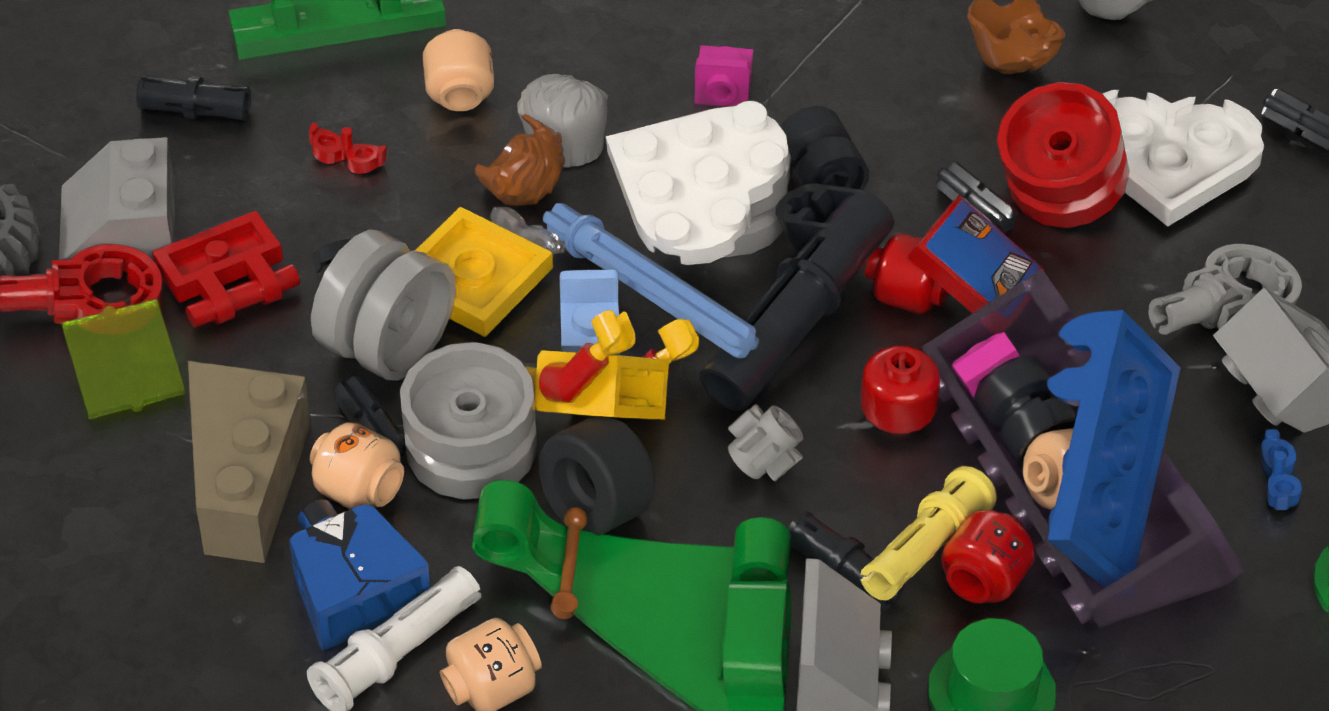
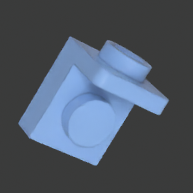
M572 270L560 273L561 352L577 353L585 343H597L598 339L591 321L600 313L612 310L616 317L619 315L618 272L616 270Z

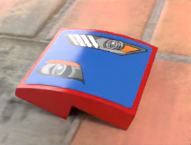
M960 195L952 201L907 256L994 333L1009 320L1044 271L1041 265Z

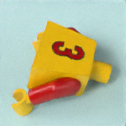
M607 310L594 317L591 321L598 339L597 343H585L577 353L541 350L537 357V363H522L532 377L536 411L665 420L668 373L671 371L669 364L672 361L680 360L693 354L698 349L699 338L690 320L677 319L658 330L666 347L659 352L651 349L643 357L614 355L632 348L636 338L627 312H622L616 317L614 311Z

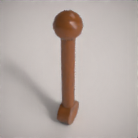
M579 507L568 509L563 516L564 525L568 528L560 592L555 594L550 605L552 613L560 619L571 618L578 606V600L572 594L580 530L586 526L588 521L587 513Z

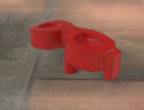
M314 122L309 127V142L312 145V153L320 162L335 164L343 160L347 162V167L351 172L364 174L383 166L387 160V146L379 147L362 143L353 144L352 129L349 127L342 128L341 136L327 129L318 128V124Z

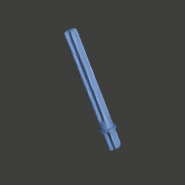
M556 203L552 211L544 213L543 222L547 224V232L565 243L566 250L572 256L587 258L604 270H616L620 281L677 319L690 320L695 331L736 358H745L750 350L757 348L759 339L755 336L756 330L754 326L604 229V225L599 218L589 214L582 215L564 203Z

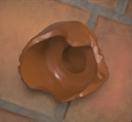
M974 0L971 6L968 7L967 17L979 55L989 68L1002 74L1022 73L1029 69L1036 70L1042 67L1059 51L1065 38V31L1060 24L1046 19L1047 14L1041 12L1040 5L1036 3L1037 0H1014L1012 3L1002 6L992 0Z
M526 114L521 117L533 128L534 134H517L488 167L477 164L475 168V174L479 181L494 196L509 206L536 205L545 195L550 194L558 182L560 172L565 164L561 133L555 132L543 122Z

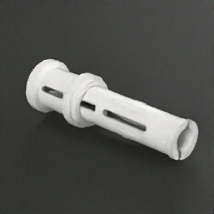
M460 566L454 567L440 581L401 608L382 625H379L372 631L369 629L356 631L349 637L348 646L326 663L322 661L315 662L308 668L307 679L317 698L330 711L351 710L355 697L375 682L381 684L392 678L397 668V662L403 656L444 627L460 612L480 600L481 593L477 592L480 590L476 579L466 569Z

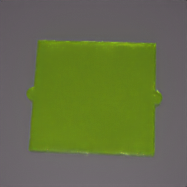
M157 299L116 310L112 306H107L104 308L103 313L61 323L89 419L129 408L139 412L145 404L185 394V388Z

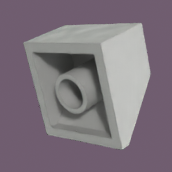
M167 137L110 141L62 185L59 260H72L76 254L93 246L118 244L140 250L154 261L152 251L175 243V182Z
M1264 287L1213 335L1227 354L1222 358V362L1236 379L1245 385L1248 383L1258 394L1252 399L1253 404L1272 424L1277 426L1283 421L1304 433L1328 425L1329 330L1321 320Z
M806 559L796 711H890L891 684L878 682L879 669H890L892 631L880 630L881 604L819 559Z

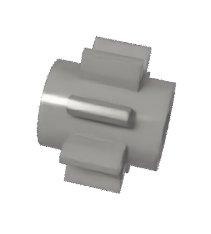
M755 404L728 427L729 431L737 437L728 445L729 454L736 465L753 479H760L767 472L773 481H776L803 458L800 452L794 448L803 440V434L791 416L777 406H771L764 413Z

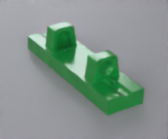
M270 0V4L228 10L239 60L446 26L445 8L442 0Z

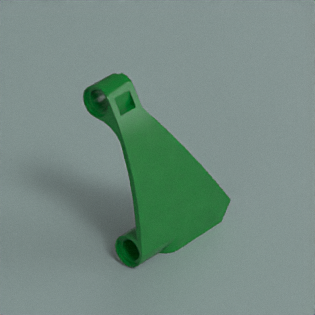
M508 480L493 481L485 485L480 492L473 532L472 548L476 555L493 564L527 573L553 597L560 592L568 528L548 517L539 507L533 492L525 485ZM762 517L751 518L740 523L736 528L734 547L664 543L605 534L595 535L592 532L580 530L572 594L578 600L574 616L642 671L696 711H785L792 617L791 591L789 581H787L791 534L788 528L781 522Z

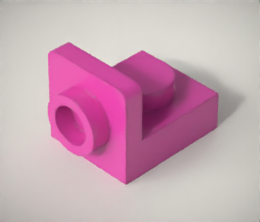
M701 45L699 58L696 59L694 104L732 107L749 101L753 49Z
M1003 332L974 345L966 354L952 363V368L974 400L976 389L985 376L997 366L1020 355Z

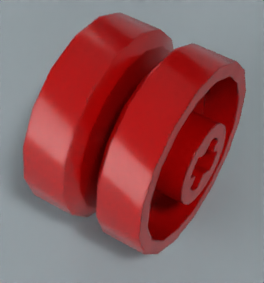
M1053 83L1037 87L1023 95L1012 104L1003 116L997 136L1000 157L1011 198L1025 216L1045 226L1071 228L1092 223L1108 213L1125 193L1130 170L1117 110L1102 93L1083 84Z

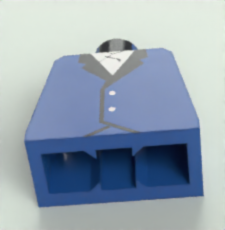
M316 500L306 505L300 511L298 523L302 531L293 534L289 539L293 573L316 638L323 651L348 641L349 637L356 631L373 630L382 625L401 608L430 588L428 563L424 557L373 506L362 504L338 515L329 501Z

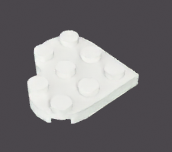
M1119 90L1103 93L1117 110L1130 170L1125 193L1167 226H1170L1246 180L1260 166L1264 143L1261 138L1262 125L1248 109L1233 101L1224 99L1223 107L1212 104L1194 105L1196 97H1188L1170 103L1148 92L1146 100L1134 97L1117 98Z
M755 101L742 102L732 107L714 108L606 136L607 152L638 235L651 252L654 253L655 249L658 248L665 254L680 256L681 264L685 265L711 263L731 254L735 250V241L745 233L747 227L750 228V205L769 197L773 193V184L789 168L786 134L774 119L767 116L766 108Z

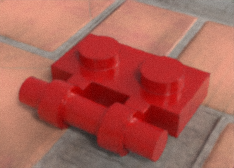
M257 211L152 251L154 262L160 270L162 279L179 303L201 295L203 298L199 302L186 306L188 319L194 328L211 321L218 325L234 319L236 311L260 301L263 305L282 299V292L300 285L298 272L292 264L275 271L271 269L270 266L283 261L282 248ZM248 276L250 281L225 290L223 285Z

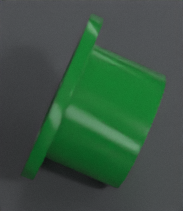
M988 618L973 622L961 630L952 648L938 657L928 678V703L932 711H1054L1056 706V685L1046 664L1043 662V650L1037 638L1024 626L1007 619Z

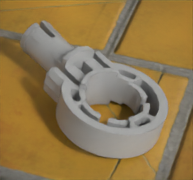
M1249 244L1222 246L1208 256L1203 269L1187 274V278L1184 280L1183 291L1153 299L1149 304V318L1153 327H1159L1158 332L1164 335L1197 323L1208 329L1215 328V326L1220 329L1256 295L1252 293V288L1244 286L1234 279L1240 276L1241 271L1246 272V278L1260 282L1263 288L1265 287L1278 296L1284 297L1285 300L1295 306L1302 289L1301 278L1291 263L1271 250Z

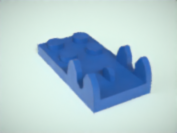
M1124 310L1099 311L1074 318L1059 332V336L1075 350L1091 351L1089 361L1082 367L1066 368L1047 380L1049 390L1060 401L1069 405L1079 406L1070 446L1063 457V476L1056 505L1051 510L1049 516V535L1047 540L1106 591L1131 593L1181 367Z

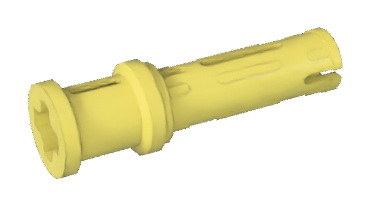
M961 466L954 469L945 479L944 488L941 491L930 493L921 501L917 519L908 525L881 554L876 556L861 570V575L866 576L861 579L865 590L879 600L886 601L892 599L903 587L902 585L909 578L913 577L942 546L947 544L967 516L978 510L993 509L997 496L995 487L990 479L983 472L973 467Z

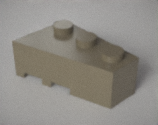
M188 361L196 510L204 555L265 563L311 427L306 378L304 376Z

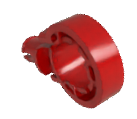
M97 245L79 252L72 260H51V269H46V274L0 276V312L47 310L48 315H53L54 324L75 323L82 330L99 336L119 337L136 333L147 327L156 318L161 308L162 276L158 266L145 253L125 245ZM123 271L128 272L127 281L129 284H133L138 290L135 295L131 296L130 309H127L124 301L105 303L103 300L94 297L91 285L99 282L102 278L114 277L121 279Z

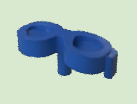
M1267 429L1260 452V463L1263 472L1269 478L1266 499L1269 506L1275 510H1287L1289 507H1293L1300 502L1302 491L1300 480L1292 476L1295 469L1296 452L1289 442L1279 438L1280 433L1277 429Z

